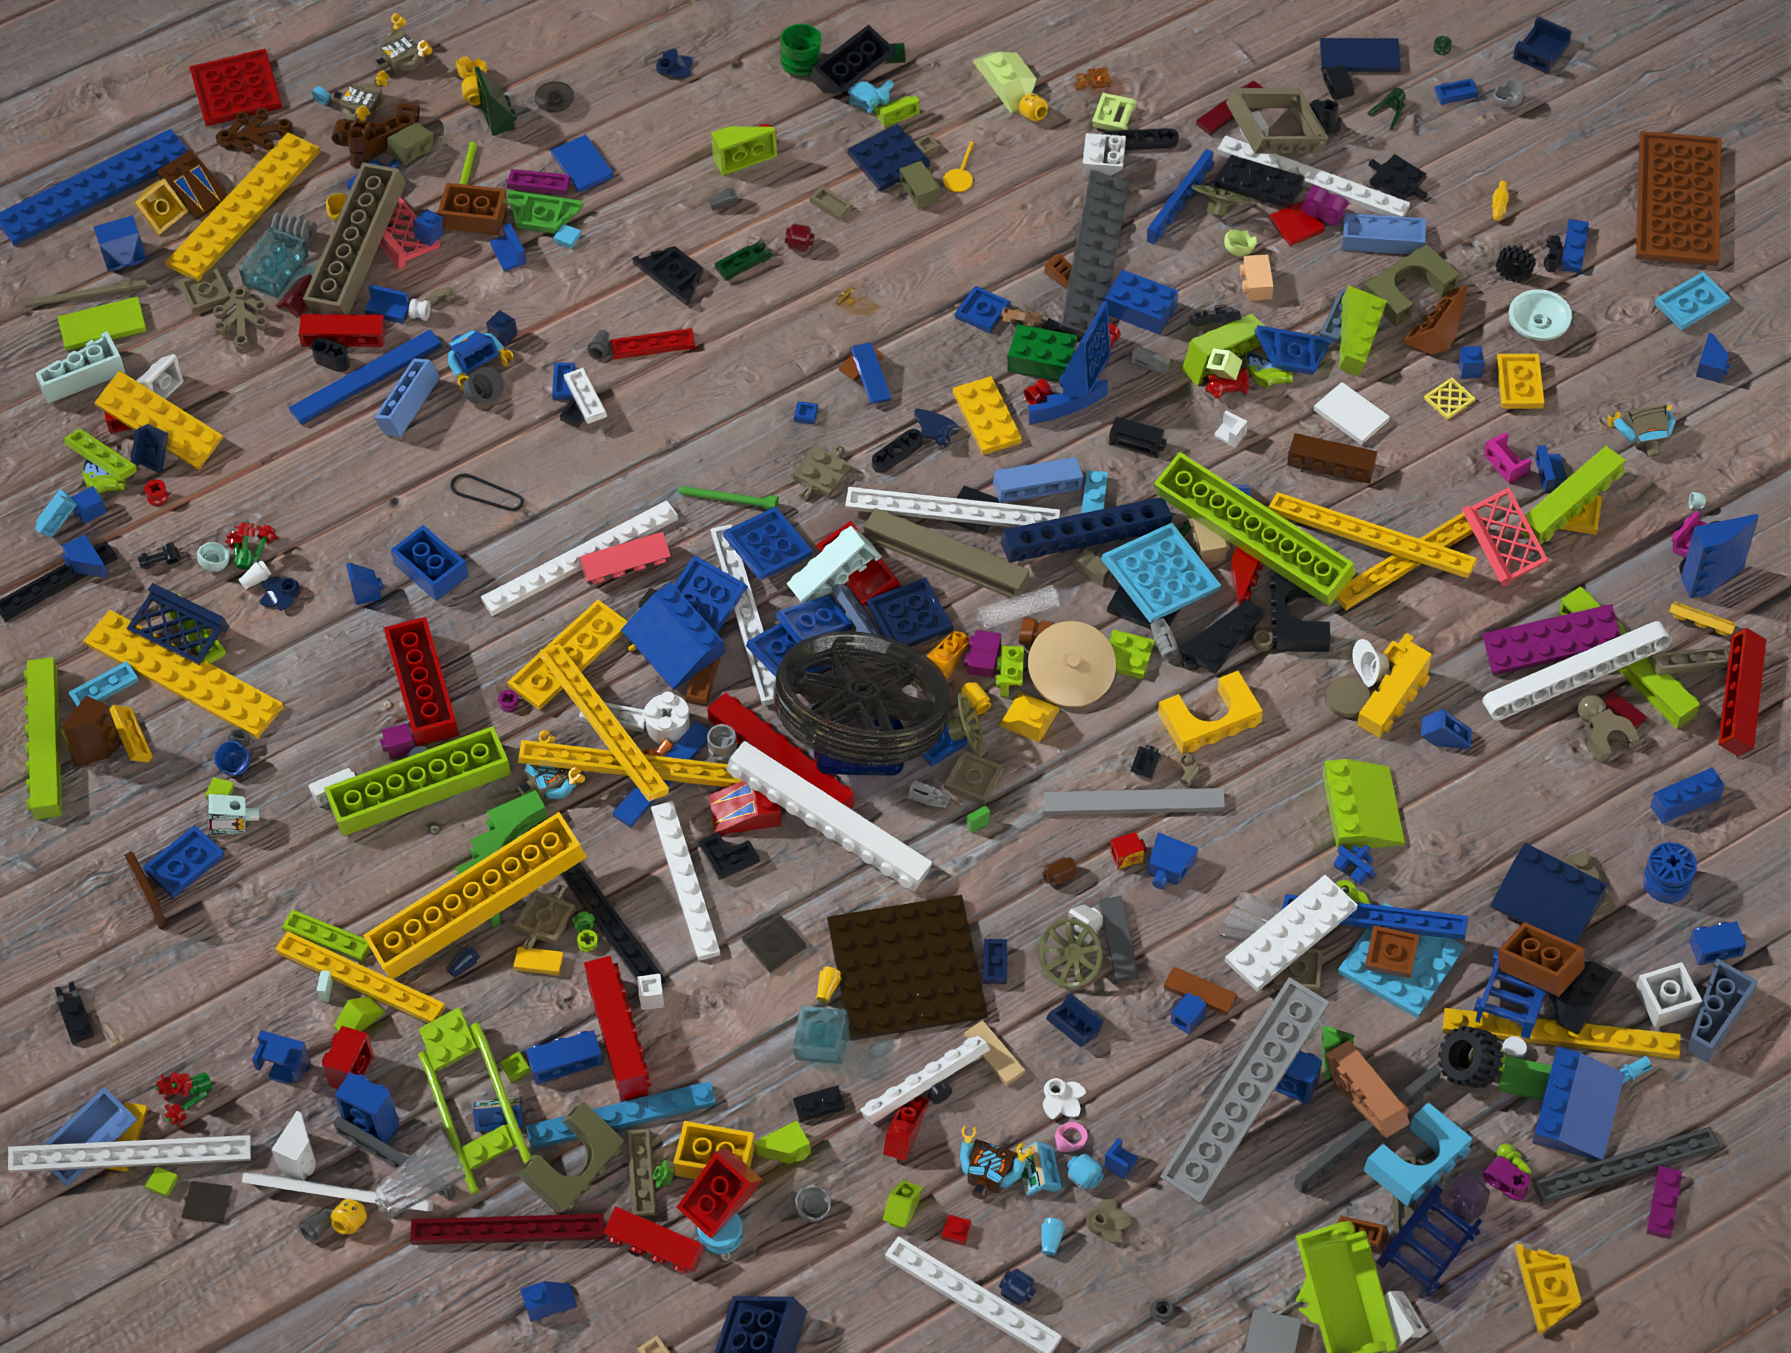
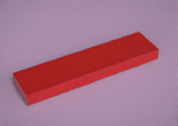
M688 328L611 339L613 359L616 360L694 349L695 341L693 329Z

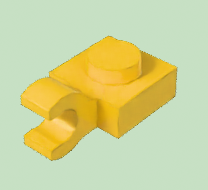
M1406 633L1399 643L1392 641L1382 653L1387 656L1389 666L1394 667V662L1398 656L1404 657L1406 652L1405 646L1409 641L1412 642L1414 636Z

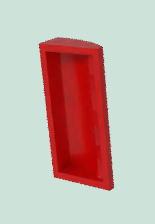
M849 521L816 544V547L822 552L826 545L832 543L843 530L850 526L859 533L860 531L852 521ZM881 558L877 561L874 559L870 560L865 564L867 566L866 569L861 572L856 570L849 575V581L846 582V585L862 605H867V600L901 587L896 576Z

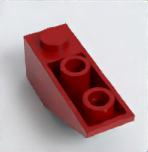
M1236 547L1231 561V575L1237 605L1239 606L1246 600L1250 601L1252 595L1251 587H1256L1259 577L1257 575L1258 570L1262 571L1264 564Z
M918 1095L898 1109L886 1131L883 1155L906 1161L914 1145L930 1099Z

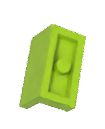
M916 95L913 97L907 96L874 109V113L885 128L920 114L919 99Z

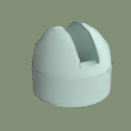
M1692 492L1689 497V508L1695 510L1702 509L1706 504V497L1701 493Z

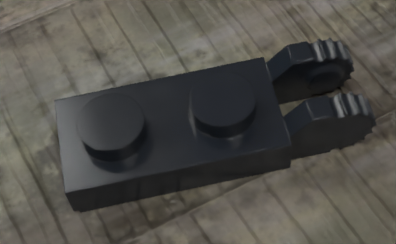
M72 981L68 983L70 993L73 995L71 999L64 1000V994L60 987L54 989L73 1045L95 1035L82 998L78 995L75 984Z

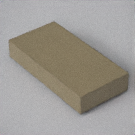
M824 186L820 187L809 198L810 203L839 221L844 219L853 210V204Z

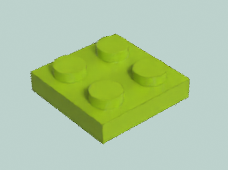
M1113 630L1109 642L1116 658L1115 673L1144 679L1155 646L1154 639Z

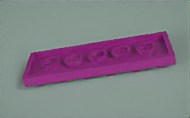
M1612 604L1482 634L1493 676L1568 659L1621 636Z

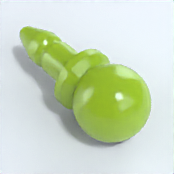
M1504 1143L1498 1147L1497 1156L1506 1158L1511 1164L1526 1174L1531 1173L1529 1166L1521 1159V1154L1516 1151L1513 1145Z

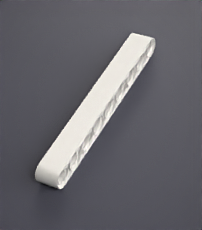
M1661 622L1649 623L1491 691L1484 696L1482 703L1493 720H1502L1658 653L1670 646L1672 638Z

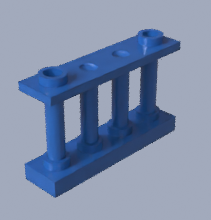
M1496 949L1492 958V962L1495 965L1482 999L1477 998L1473 1010L1477 1012L1475 1021L1480 1023L1483 1012L1511 1020L1523 1027L1521 1037L1530 1039L1547 991L1500 971L1498 949ZM1498 979L1531 990L1534 997L1529 996L1527 998L1493 987L1495 980ZM1491 995L1524 1006L1529 1011L1528 1013L1523 1012V1014H1519L1487 1002Z

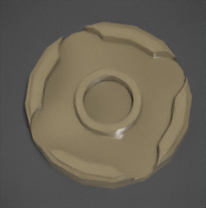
M1352 677L1336 679L1329 685L1326 691L1327 706L1333 713L1336 712L1344 718L1359 716V712L1370 698V691L1362 681Z

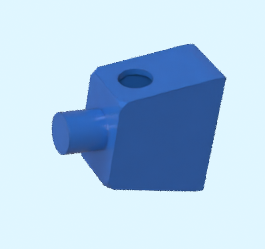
M1158 832L1149 862L1148 873L1154 876L1152 885L1158 889H1164L1167 882L1174 885L1180 884L1197 861L1198 847Z

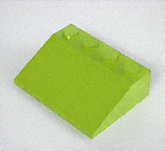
M1351 759L1324 761L1322 776L1336 848L1338 849L1342 845L1350 851L1355 845L1359 848H1362L1364 845H1368L1370 848L1405 845L1389 766Z

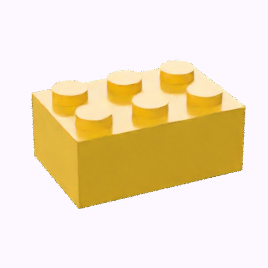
M684 1121L673 1162L675 1176L696 1179L714 1153L724 1149H730L750 1168L755 1150L754 1133Z

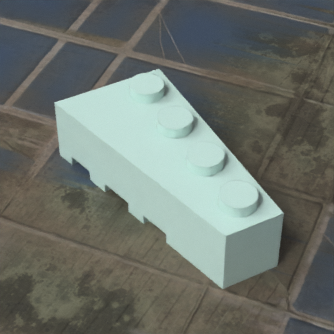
M850 526L843 530L832 543L826 545L817 557L808 562L806 567L793 575L787 585L798 599L805 603L829 595L833 592L831 589L836 584L843 585L849 581L848 577L856 570L859 572L867 568L866 563L872 559L877 561L882 556L866 537Z

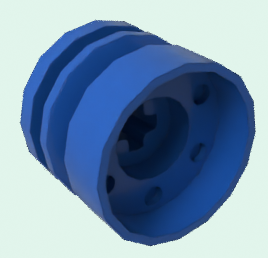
M1667 842L1656 846L1649 855L1644 872L1643 885L1646 892L1652 898L1664 903H1674L1684 899L1688 895L1697 869L1695 855L1689 848L1680 843Z

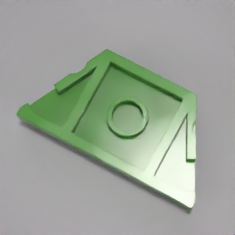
M507 191L516 228L556 234L562 224L570 221L583 208V201Z

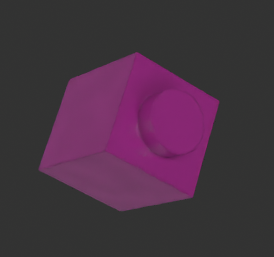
M408 723L382 730L384 739H380L383 752L388 751L390 759L407 755L414 748Z

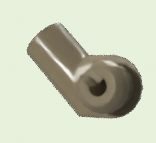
M450 287L434 290L424 300L430 301L431 307L442 297L449 302L455 297V293L452 292Z
M1185 753L1180 758L1185 772L1180 779V783L1185 787H1189L1198 774L1199 768L1194 757Z

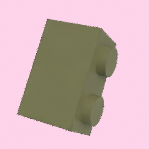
M415 122L388 137L387 154L405 165L432 150L433 133Z
M922 161L900 169V183L917 209L939 201L940 184L937 180L934 181L929 167H925Z

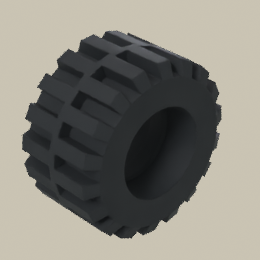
M1459 1026L1458 1029H1452L1451 1035L1447 1034L1444 1037L1445 1042H1441L1440 1047L1442 1050L1438 1053V1057H1441L1439 1067L1443 1068L1442 1074L1447 1076L1448 1081L1456 1085L1472 1088L1486 1087L1487 1083L1494 1082V1076L1500 1074L1499 1067L1503 1066L1501 1058L1504 1057V1053L1500 1051L1502 1045L1500 1042H1497L1498 1038L1488 1030L1469 1026ZM1473 1048L1474 1058L1471 1065L1469 1066L1468 1055L1470 1050Z

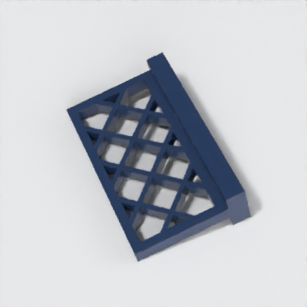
M152 583L148 589L150 594L126 629L151 643L200 665L220 633L227 631L229 628L228 623L223 616ZM153 601L158 603L160 610L149 613L148 608ZM177 612L178 619L166 621V613ZM162 615L163 623L152 626L150 618ZM147 620L149 628L142 630L135 628L140 621ZM195 621L196 627L184 630L183 622ZM180 624L181 632L170 635L168 627ZM165 628V637L159 639L154 637L153 631ZM209 628L214 630L210 637L202 639V630ZM197 632L199 640L187 644L186 635ZM182 637L184 645L173 647L171 640ZM200 645L201 651L198 656L190 655L189 649Z

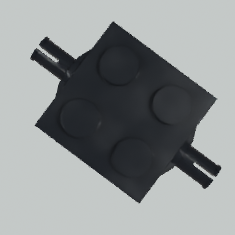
M1396 154L1384 164L1371 159L1368 166L1377 172L1370 178V185L1385 194L1404 201L1412 195H1416L1422 200L1426 199L1428 193L1419 188L1426 179L1427 174Z

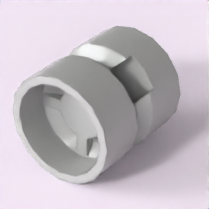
M724 724L715 725L708 731L707 742L710 759L714 763L728 764L730 757L737 750L735 731L732 727Z

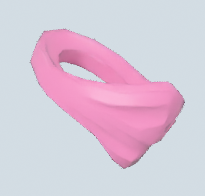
M1067 1122L1059 1126L1055 1133L1059 1152L1080 1150L1088 1138L1086 1129L1083 1125L1076 1122ZM1069 1129L1077 1130L1081 1134L1082 1139L1077 1144H1072L1063 1137L1064 1132Z

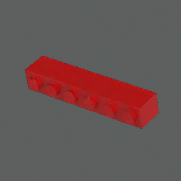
M1748 628L1731 637L1718 743L1719 746L1738 757L1753 750L1755 746L1764 658L1766 654L1767 639Z

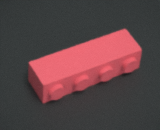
M659 532L580 556L579 560L586 582L592 581L594 585L604 582V577L613 575L614 579L626 575L625 571L630 569L638 572L646 569L645 565L654 563V566L667 563L666 559L671 555L664 533Z

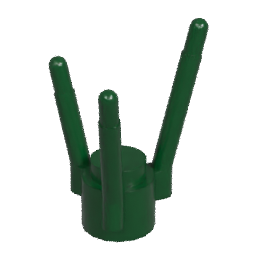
M1398 87L1394 88L1381 102L1368 111V115H1371L1385 103L1391 108L1397 107L1398 109L1390 126V130H1393L1402 109L1406 105L1403 102L1406 98L1405 92Z

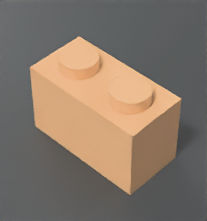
M1268 255L1244 256L1243 265H1240L1239 270L1240 277H1244L1242 291L1247 294V300L1272 299L1273 281Z

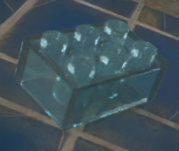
M270 227L239 269L242 284L278 298L309 256L305 239Z

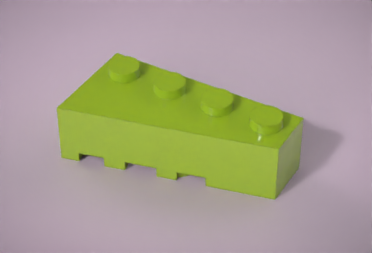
M1348 285L1341 301L1342 329L1340 334L1339 369L1359 376L1366 363L1387 300Z

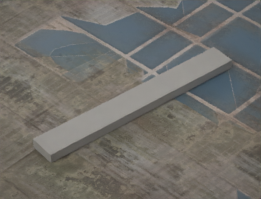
M1224 788L1044 792V815L1225 811Z

